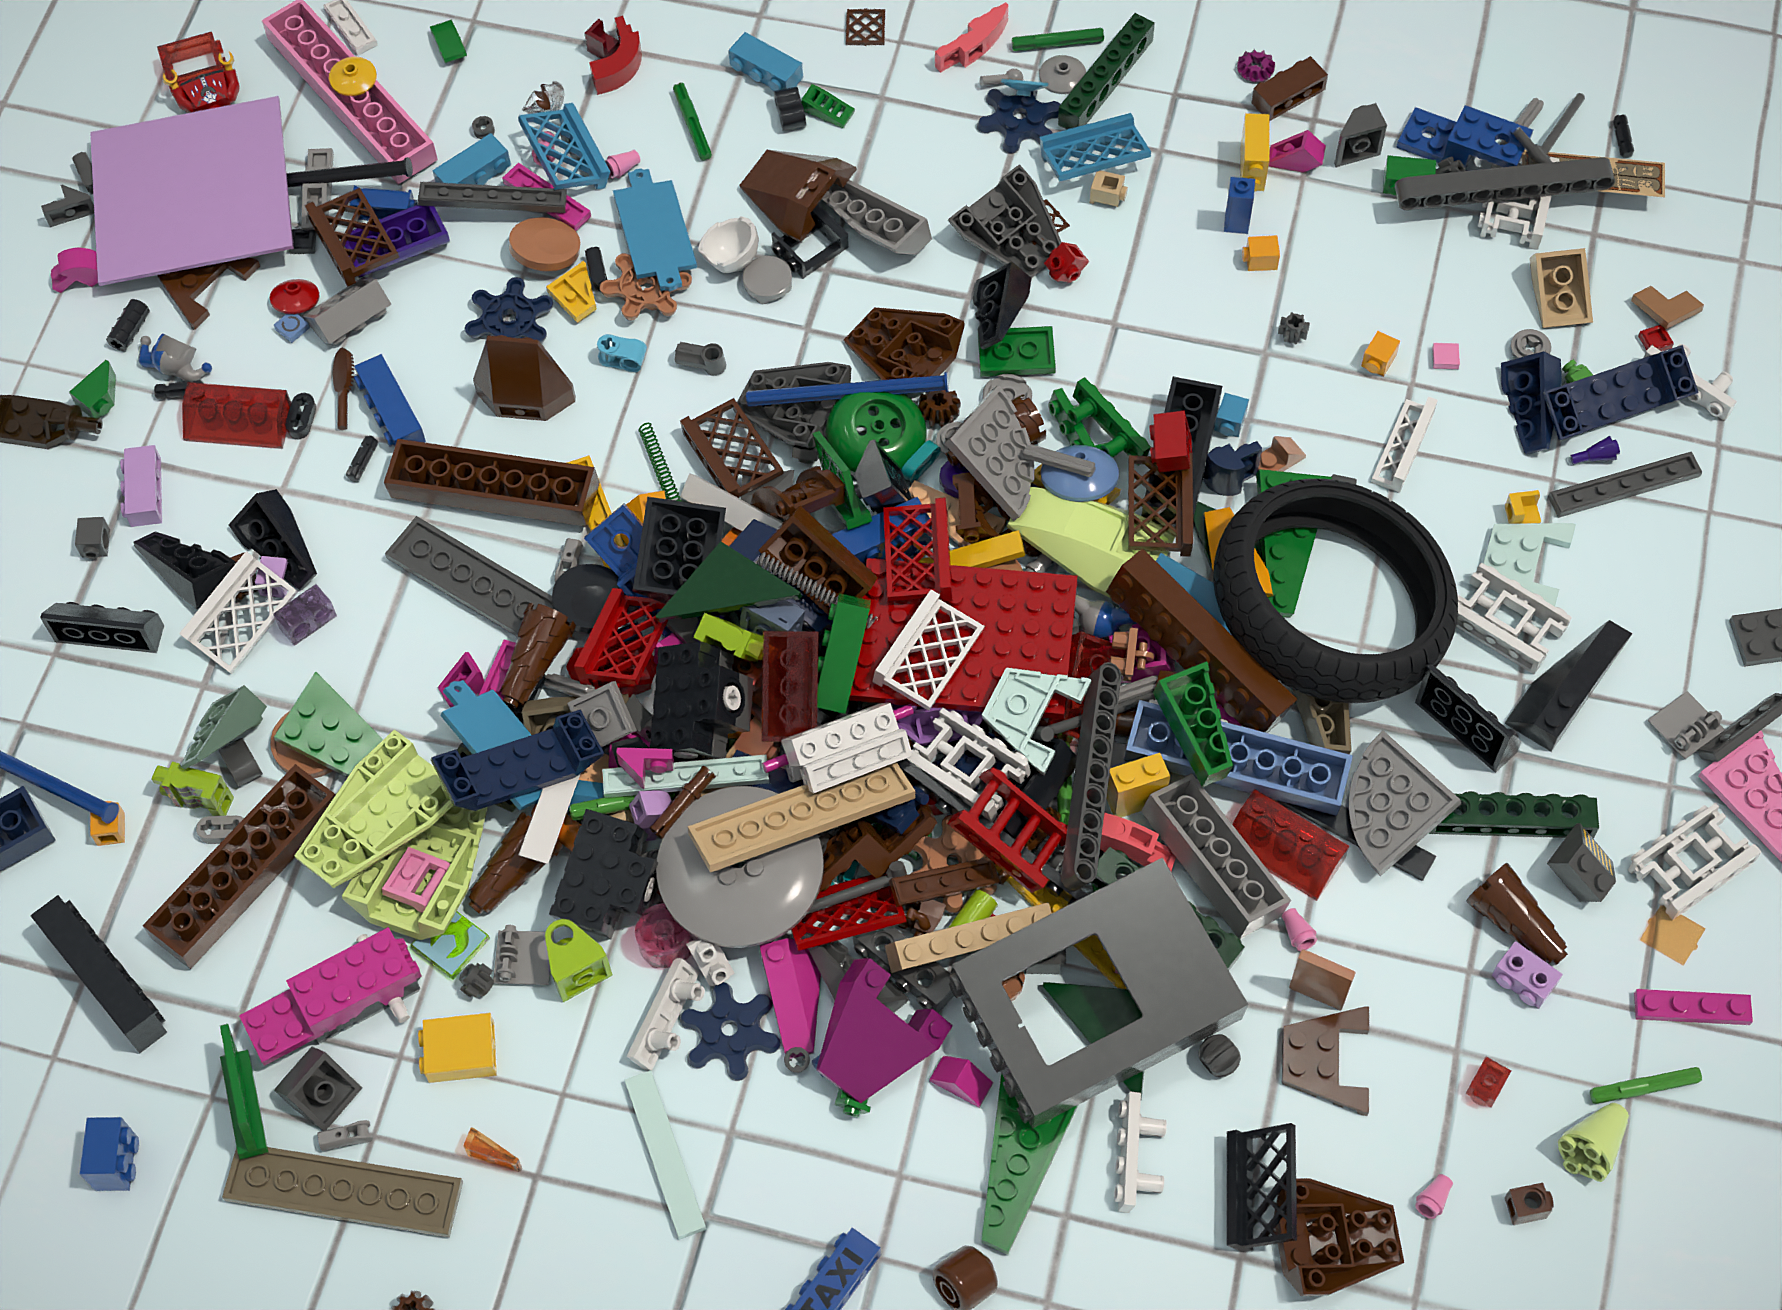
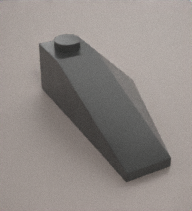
M806 933L802 938H809L814 934ZM838 940L808 948L834 1000L840 981L855 959L848 955L849 949ZM890 979L887 980L876 998L894 1013L909 1000Z

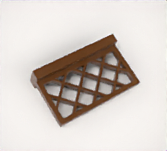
M360 188L319 206H315L314 202L304 205L310 223L347 287L356 283L354 277L400 258ZM359 198L361 200L358 207L348 206V203L354 199ZM331 209L338 210L335 217L327 216L324 213ZM344 211L354 213L351 220L341 218ZM360 215L370 216L367 224L357 222ZM338 224L348 226L345 233L335 232ZM353 228L363 229L360 237L350 235ZM370 231L380 233L377 240L367 238ZM347 241L357 243L354 250L344 248ZM363 244L373 246L370 253L360 251ZM379 247L390 250L385 255H376ZM357 257L367 259L364 264L358 267L354 266Z
M734 398L692 420L689 416L680 420L684 437L716 485L735 497L739 498L784 474L782 467ZM732 408L735 410L736 416L734 420L722 418L724 412ZM706 421L715 423L712 431L702 430L699 425ZM719 424L732 426L729 435L717 432ZM737 427L748 429L746 438L734 436ZM714 439L726 440L725 448H714L712 446ZM731 442L744 444L742 452L730 451ZM748 446L760 447L759 456L746 454ZM726 457L738 458L737 467L726 466L724 464ZM743 461L756 462L754 471L741 469ZM761 463L770 464L774 468V470L768 473L758 472ZM738 476H750L751 480L740 487L737 483Z
M1190 453V469L1175 470L1169 477L1159 472L1157 463H1152L1151 456L1129 455L1128 550H1141L1143 548L1148 551L1180 552V556L1191 557L1193 548L1192 453ZM1134 464H1143L1150 470L1141 476L1134 470ZM1153 474H1156L1163 481L1156 488L1146 481ZM1141 484L1150 491L1143 499L1134 492V489ZM1167 485L1175 491V495L1169 500L1159 492ZM1153 496L1163 503L1156 511L1146 503ZM1140 507L1150 514L1144 521H1141L1134 515V512ZM1166 508H1169L1175 514V518L1169 523L1159 515ZM1154 518L1164 526L1157 533H1154L1146 526ZM1141 529L1151 537L1146 542L1134 541V535ZM1168 530L1176 537V543H1165L1160 536Z

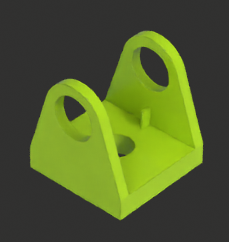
M559 919L548 926L545 932V940L550 969L563 1003L613 976L607 955L602 946L575 923L567 919ZM565 926L573 931V938L561 939L556 944L551 939L553 931L558 927Z

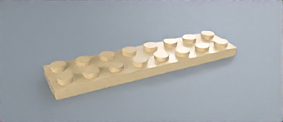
M897 762L816 793L810 792L808 785H802L688 826V834L711 873L915 799V790Z

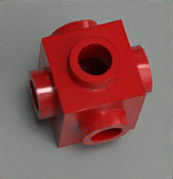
M1062 242L1050 253V257L1044 264L1049 269V275L1055 281L1072 283L1080 276L1081 271L1089 263V260L1076 244Z

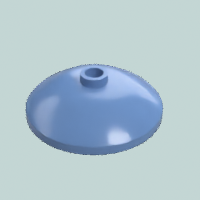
M1087 445L1067 446L1056 452L1094 462L1096 470L1092 477L1042 464L1041 480L1045 488L1061 499L1075 502L1092 501L1106 496L1115 488L1119 479V469L1115 460L1106 452Z

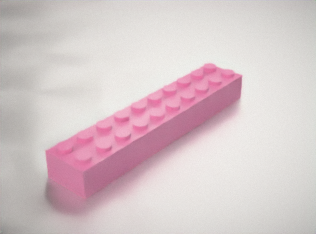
M295 0L262 20L268 40L378 163L402 161L405 157H409L412 162L413 176L438 160L433 141L377 80L370 90L357 96H344L333 90L329 82L330 70L340 60L355 56L304 0ZM406 175L391 176L398 185L410 178Z

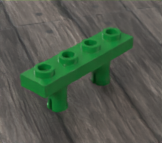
M1085 377L1077 381L1072 397L1079 405L1068 410V420L1073 425H1076L1091 416L1112 438L1111 441L1100 448V450L1106 452L1111 457L1116 456L1122 451L1128 456H1148L1151 446L1147 440L1140 436L1131 423L1119 414L1114 405L1102 396L1097 387L1091 384Z
M1063 388L1053 390L1048 408L1051 415L1055 416L1058 421L1062 435L1066 436L1070 446L1087 445L1100 449L1102 445L1106 444L1095 445L1082 422L1073 425L1068 420V410L1078 405L1073 406Z

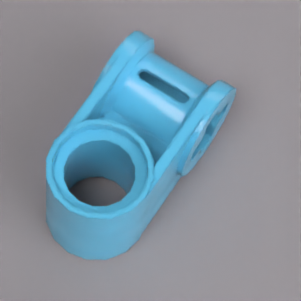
M611 334L603 335L597 341V348L600 351L598 359L603 366L624 369L629 372L640 371L647 350L644 342L638 339H628Z

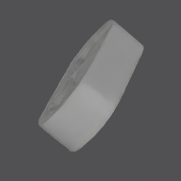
M237 815L204 817L197 823L196 832L204 843L220 844L244 818ZM213 825L215 830H211L210 834L207 835L205 830H208L209 826Z

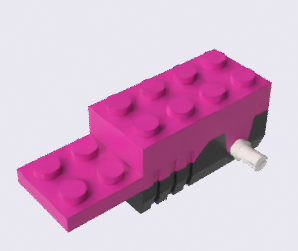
M389 927L370 937H367V934H362L356 938L357 944L286 980L290 988L289 990L239 1015L263 1065L265 1066L315 1039L320 1044L326 1041L328 1037H334L339 1034V1031L353 1027L352 1024L360 1023L387 1008H390L399 1023L407 1021L410 1016L406 1012L407 1008L403 1000L419 992L418 980L422 975L416 961H413L404 939H395Z

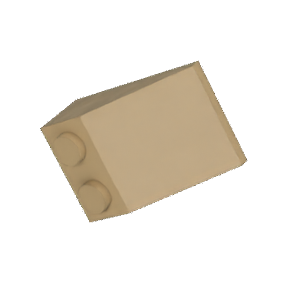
M1585 248L1535 253L1529 259L1532 284L1542 328L1593 323Z

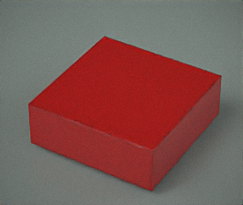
M1661 325L1642 330L1638 335L1646 351L1651 345L1661 352L1671 349L1674 345L1668 332Z

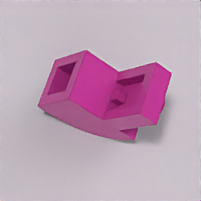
M70 248L57 254L58 264L51 269L53 290L62 293L75 281L91 287L98 283L96 251L88 248Z

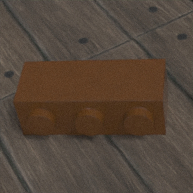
M1310 56L1303 61H1297L1287 70L1278 72L1271 79L1258 83L1253 89L1251 103L1261 114H1269V121L1324 91L1328 74Z

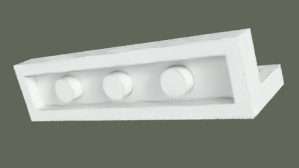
M1428 396L1425 405L1406 399L1371 483L1398 493L1401 492L1434 415L1438 402L1437 399ZM1408 409L1421 413L1419 419L1410 421L1406 414ZM1409 429L1412 435L1411 438L1402 441L1398 432ZM1400 448L1403 454L1402 459L1393 461L1389 452ZM1390 468L1394 473L1393 481L1379 477L1382 471Z

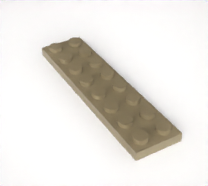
M236 1147L222 1196L224 1201L450 1238L463 1185L462 1178L268 1147V1153L240 1160Z

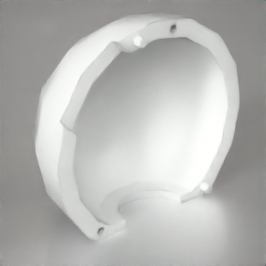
M742 216L740 218H731L721 223L717 222L703 235L698 250L720 272L731 273L740 271L748 266L757 254L759 243L757 229L749 218Z

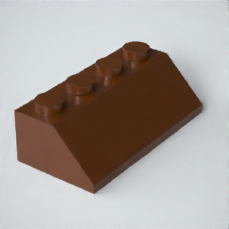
M801 505L795 509L758 550L761 554L765 552V557L770 555L769 561L775 557L773 565L777 560L780 561L778 567L784 563L782 571L789 565L787 573L793 568L792 575L798 571L797 578L803 573L801 581L807 576L806 583L812 579L811 586L817 581L816 588L819 584L822 585L820 591L826 587L825 593L831 590L830 596L835 592L834 599L839 593L862 598L873 587L878 578ZM811 591L806 594L829 616L831 607H829V603L824 604L825 599L820 602V597L815 599V595L810 596Z

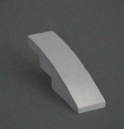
M332 148L308 149V165L305 166V171L333 168L334 152ZM332 183L303 184L302 230H314L304 205L314 202L315 206H319L330 201ZM329 211L325 212L324 214L329 216Z

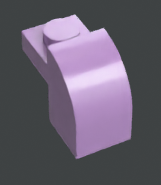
M639 791L629 804L634 823L639 825L648 834L646 841H653L658 838L655 835L657 832L653 833L649 827L655 823L672 803L670 795L665 791Z

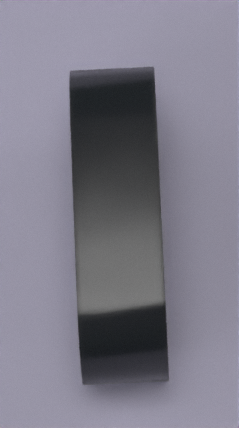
M308 393L297 394L290 405L285 426L289 436L293 439H303L311 430L317 406L313 396ZM304 403H308V405L304 406L302 412L300 406H303ZM300 420L302 426H299L297 430H294L293 427H297Z

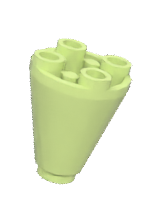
M1610 1103L1566 1131L1558 1140L1559 1152L1565 1160L1563 1162L1564 1168L1572 1174L1579 1173L1598 1182L1604 1181L1613 1169L1628 1125L1629 1114L1627 1110L1617 1103Z

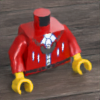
M230 51V60L228 62L223 61L221 53L218 56L221 64L225 66V71L223 68H219L180 81L181 86L177 84V73L171 69V73L174 76L172 81L167 80L163 73V82L171 86V93L180 109L187 113L232 105L236 101L240 85L236 70L232 67L234 56Z

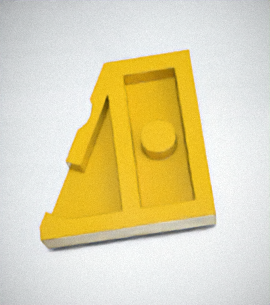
M584 261L546 286L547 293L577 323L597 310L587 266Z

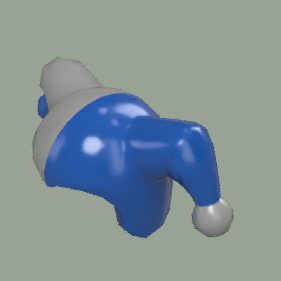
M166 334L160 335L151 352H149L150 337L143 336L140 339L142 346L138 361L143 367L156 368L165 375H175L185 382L189 381L190 384L193 383L192 381L200 380L205 373L212 371L211 364L207 362L203 363L200 369H192L191 362L196 348Z
M1076 595L1075 611L1079 615L1080 627L1092 638L1107 637L1113 635L1114 632H1120L1121 625L1137 624L1123 608H1115L1113 604L1107 601H1089Z

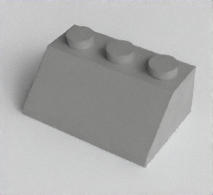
M362 277L355 284L341 290L302 315V317L324 343H333L335 345L346 338L345 334L352 329L355 332L366 326L367 323L365 321L371 317L378 318L387 312L386 308L391 305V302L377 279Z

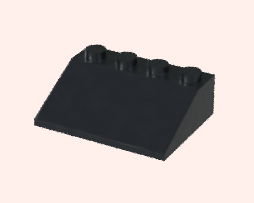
M647 496L633 592L667 604L720 541H722L726 508Z
M1431 663L1427 666L1415 703L1496 773L1518 752L1522 741L1517 733L1512 729H1507L1499 722L1494 713L1486 711L1479 705L1473 695L1465 693L1452 677L1446 676Z

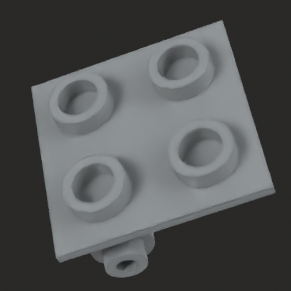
M1688 691L1648 719V722L1684 759H1687L1725 730L1720 725L1722 715L1718 711L1708 712Z
M506 925L504 930H499L493 977L494 984L549 985L550 963L545 932L517 931L515 925Z

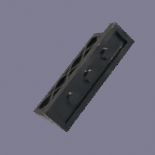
M1287 1123L1245 1132L1239 1130L1227 1131V1246L1241 1252L1253 1251V1247L1296 1241V1125ZM1286 1133V1142L1279 1150L1273 1143L1280 1134ZM1261 1138L1264 1143L1257 1153L1254 1154L1253 1139ZM1271 1148L1276 1153V1156L1267 1166L1261 1159ZM1284 1160L1286 1162V1171L1279 1178L1274 1173V1170ZM1259 1164L1265 1171L1255 1183L1253 1181V1170ZM1271 1176L1277 1183L1267 1195L1261 1188ZM1283 1188L1286 1191L1287 1199L1280 1207L1274 1202V1199ZM1259 1193L1264 1198V1201L1255 1211L1253 1209V1199ZM1271 1205L1277 1212L1270 1222L1267 1223L1262 1218V1215ZM1284 1218L1287 1221V1233L1278 1234L1274 1228ZM1259 1221L1265 1229L1258 1238L1253 1239V1228Z

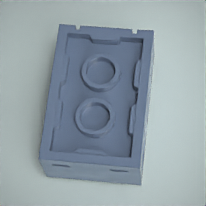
M787 600L763 606L751 605L742 607L739 627L767 637L768 641L766 644L777 648L770 663L771 668L799 647L805 610Z

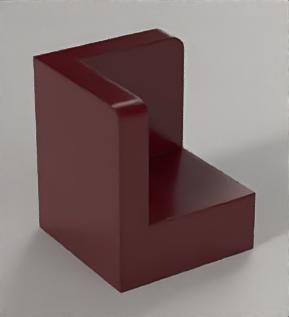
M597 19L584 33L587 51L600 59L609 57L619 48V40L605 33L603 21Z

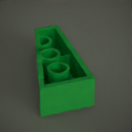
M839 593L837 604H831L828 620H833L831 631L825 630L822 646L827 647L825 657L819 656L816 672L821 673L819 683L813 682L810 698L815 699L814 707L846 714L871 600Z
M1207 661L1159 680L1153 692L1202 787L1226 778L1233 767L1226 735L1223 732L1220 721L1221 714L1219 708L1217 709L1214 697V686L1210 681L1208 673L1209 666Z

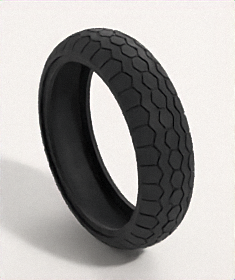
M1301 479L1271 487L1250 499L1240 508L1225 528L1216 550L1213 570L1214 590L1219 611L1229 632L1277 680L1306 695L1343 703H1369L1399 695L1423 680L1426 668L1430 663L1435 667L1438 666L1453 639L1458 617V595L1453 573L1443 551L1429 531L1409 512L1406 513V510L1394 501L1390 502L1389 498L1375 491L1372 492V490L1363 486L1333 479ZM1307 527L1332 531L1364 545L1383 559L1404 585L1415 614L1416 630L1414 641L1392 652L1356 654L1331 648L1306 636L1291 625L1276 610L1266 596L1256 573L1254 562L1255 543L1273 532L1283 529Z

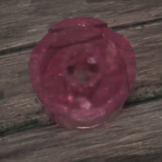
M665 904L651 906L642 913V917L635 926V936L640 954L650 966L654 968H670L673 960L676 958L687 960L691 956V952L686 944L694 941L693 935L678 924Z

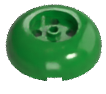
M885 391L847 394L835 403L826 423L825 435L828 443L850 469V473L853 476L869 441L873 439L879 444L884 442V440L888 442L889 445L881 447L896 461L901 470L913 454L927 441L924 417L918 406L906 394H891ZM868 411H875L876 416L870 415ZM898 424L900 427L893 428L891 425ZM857 428H864L866 434L863 436L859 435Z

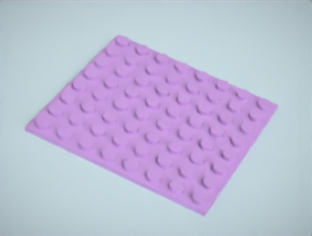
M279 96L90 132L99 286L294 249Z

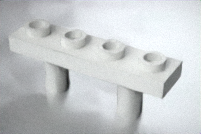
M1679 344L1678 346L1683 345L1686 356L1688 358L1691 354V350L1686 345ZM1651 345L1643 358L1661 351ZM1692 372L1699 393L1688 398L1707 409L1712 415L1726 421L1737 402L1724 393L1732 384L1733 377L1727 372H1721L1710 384Z
M674 958L626 1056L643 1070H653L662 1049L676 1051L680 1047V1037L676 1033H671L673 1026L686 1000L700 1001L704 997V987L700 986L699 983H695L699 972L682 958Z
M1129 1092L1124 1100L1120 1101L1118 1108V1117L1122 1118V1128H1119L1117 1133V1145L1121 1146V1155L1117 1157L1115 1166L1116 1173L1120 1175L1119 1184L1115 1186L1114 1201L1118 1202V1212L1130 1213L1136 1206L1137 1190L1161 1194L1164 1189V1176L1139 1173L1137 1169L1139 1135L1164 1137L1167 1121L1142 1117L1140 1114L1141 1093Z

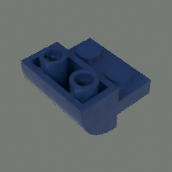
M1255 441L1251 444L1241 445L1236 451H1234L1230 443L1223 447L1213 448L1206 458L1203 477L1205 485L1219 495L1234 496L1240 494L1243 482L1256 476L1262 453L1261 445L1258 441Z

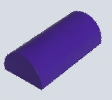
M416 205L380 219L381 225L396 248L400 258L357 277L366 276L449 243L448 232L435 207ZM354 229L350 235L360 237L363 229ZM370 231L367 238L377 240L380 233ZM347 241L344 248L354 250L357 243ZM363 244L360 251L370 253L373 246ZM379 247L376 255H385L390 250ZM357 257L354 266L358 267L364 264L367 259Z

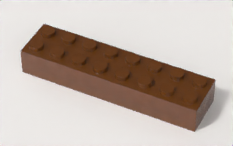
M397 439L384 480V485L391 498L585 527L588 526L600 483L595 467L404 439Z
M1143 548L1120 567L1106 590L1112 601L1122 607L1129 614V617L1138 623L1148 633L1149 637L1156 641L1167 652L1169 657L1179 663L1185 670L1207 661L1210 681L1213 683L1215 690V700L1225 709L1226 713L1237 720L1243 727L1265 733L1270 732L1282 720L1297 701V698L1269 671L1262 667Z
M295 764L142 925L150 938L191 969L295 858V854L336 794Z

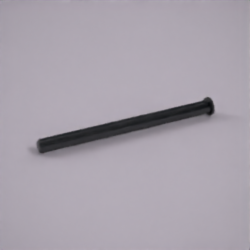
M405 157L402 161L287 173L288 187L303 186V184L334 183L399 175L411 177L413 167L410 158Z

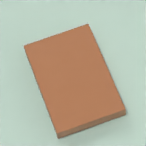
M1301 950L1289 989L1341 1011L1356 972L1307 950Z

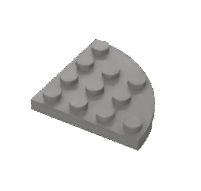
M998 385L990 391L944 444L1014 521L1021 516L1030 500V485L1034 481V461L1024 458L1023 450L1027 444H1031L1026 428H1021L1014 414L1017 412L1014 404Z
M1384 730L1373 739L1364 751L1363 758L1353 774L1349 793V815L1356 842L1370 866L1380 876L1461 804V800Z

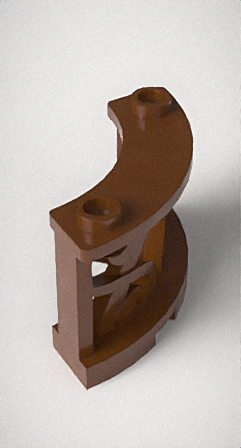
M814 466L801 472L796 484L783 492L771 486L757 489L752 496L750 505L774 518L782 517L786 520L799 505L810 514L832 504L835 507L843 504L845 484L829 469L822 471L821 466Z
M970 472L953 475V485L959 492L960 525H956V532L964 541L973 544L1013 532L1008 528L1001 533H997L989 525L983 514L992 507H997L1001 516L1009 521L1010 517ZM1022 539L1027 556L1038 557L1042 553Z

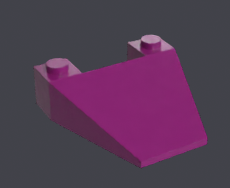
M871 958L854 959L840 981L816 1068L820 1074L859 1103L864 1102L937 1051L953 1027L950 1022L933 1009H917L907 1024L877 1000V996L891 975Z

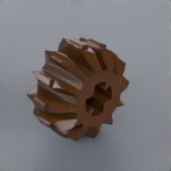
M946 390L929 391L921 394L919 397L918 408L925 422L929 421L931 427L937 423L942 428L945 422L952 423L953 418H958L960 414L961 401L957 398L956 391H950L949 393H946Z

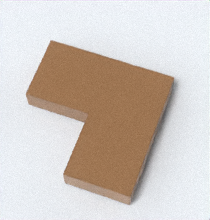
M1652 286L1633 294L1631 300L1665 329L1702 312L1704 304L1688 291L1668 300Z

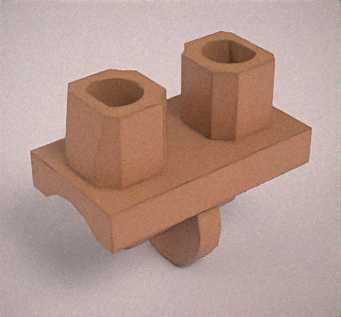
M1130 628L1129 632H1114L1112 649L1126 650L1125 658L1111 656L1110 663L1115 664L1120 669L1123 681L1131 682L1134 661H1138V670H1145L1146 662L1154 660V654L1147 651V643L1140 642L1139 650H1136L1137 628Z

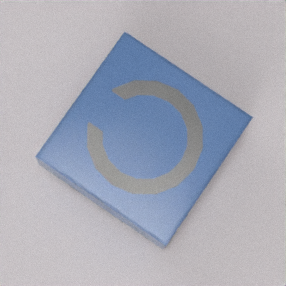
M286 314L274 324L275 330L291 343L310 328L308 322L298 314Z

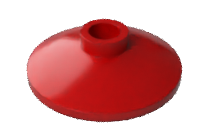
M292 279L274 287L270 293V303L275 310L281 313L299 314L313 308L319 301L320 294L317 286L312 282L303 279Z

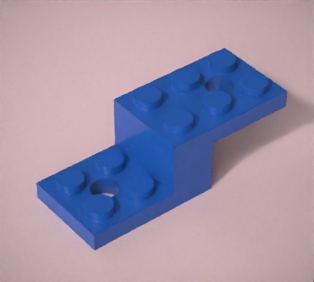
M1467 105L1464 106L1457 122L1415 107L1398 140L1396 148L1426 159L1436 160L1437 163L1453 157L1454 161L1460 160L1463 163L1465 170L1472 156L1502 167L1518 166L1525 151V148L1512 132L1520 127L1531 139L1534 130ZM1423 133H1431L1434 137L1426 138L1423 136ZM1502 139L1506 141L1507 144L1500 145L1496 142V140Z
M623 503L589 532L584 539L619 577L617 585L623 589L627 596L648 598L633 592L643 523ZM617 534H625L629 539L628 545L624 547L618 546L614 541V537ZM661 609L650 612V615L652 617L656 616ZM665 626L662 635L666 638L672 634L667 626Z

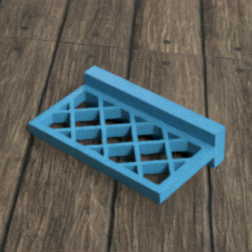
M565 103L563 110L519 115L518 122L554 190L593 184L596 189L606 188L611 171L574 103ZM559 119L562 125L560 127L549 122V120ZM534 122L536 124L541 125V127L538 130L530 126L528 123ZM547 128L549 130H552L556 132V135L553 137L543 132V129ZM560 135L570 139L571 143H566L558 139ZM538 137L550 142L549 146L538 143ZM556 145L566 151L562 154L553 150L552 147ZM571 152L578 155L580 161L568 157V153ZM549 155L560 161L558 164L547 160L546 157ZM565 162L575 167L572 172L562 167V163ZM580 169L588 173L589 177H583L577 174V171ZM558 172L569 177V179L559 181L556 173Z
M1131 113L1040 137L1041 157L1044 162L1048 161L1059 182L1151 157V150L1135 127L1134 117ZM1117 144L1126 146L1124 149L1115 148ZM1132 148L1140 149L1141 151L1132 152L1130 150ZM1094 150L1103 152L1101 156L1092 154ZM1109 154H1112V155H1116V156H1118V157L1109 158V157H1107V156H1108ZM1070 157L1080 158L1078 162L1069 160ZM1086 160H1089V161H1093V162H1095V163H1093V164H1085V161H1086ZM1063 166L1072 168L1071 170L1061 171Z

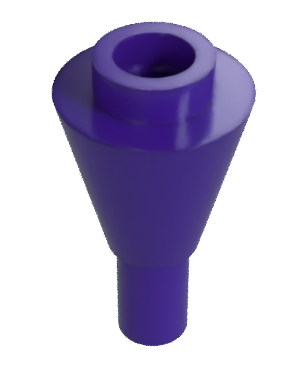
M1608 436L1587 448L1586 451L1570 455L1573 465L1588 460L1613 461L1617 460L1620 448L1617 440H1612Z

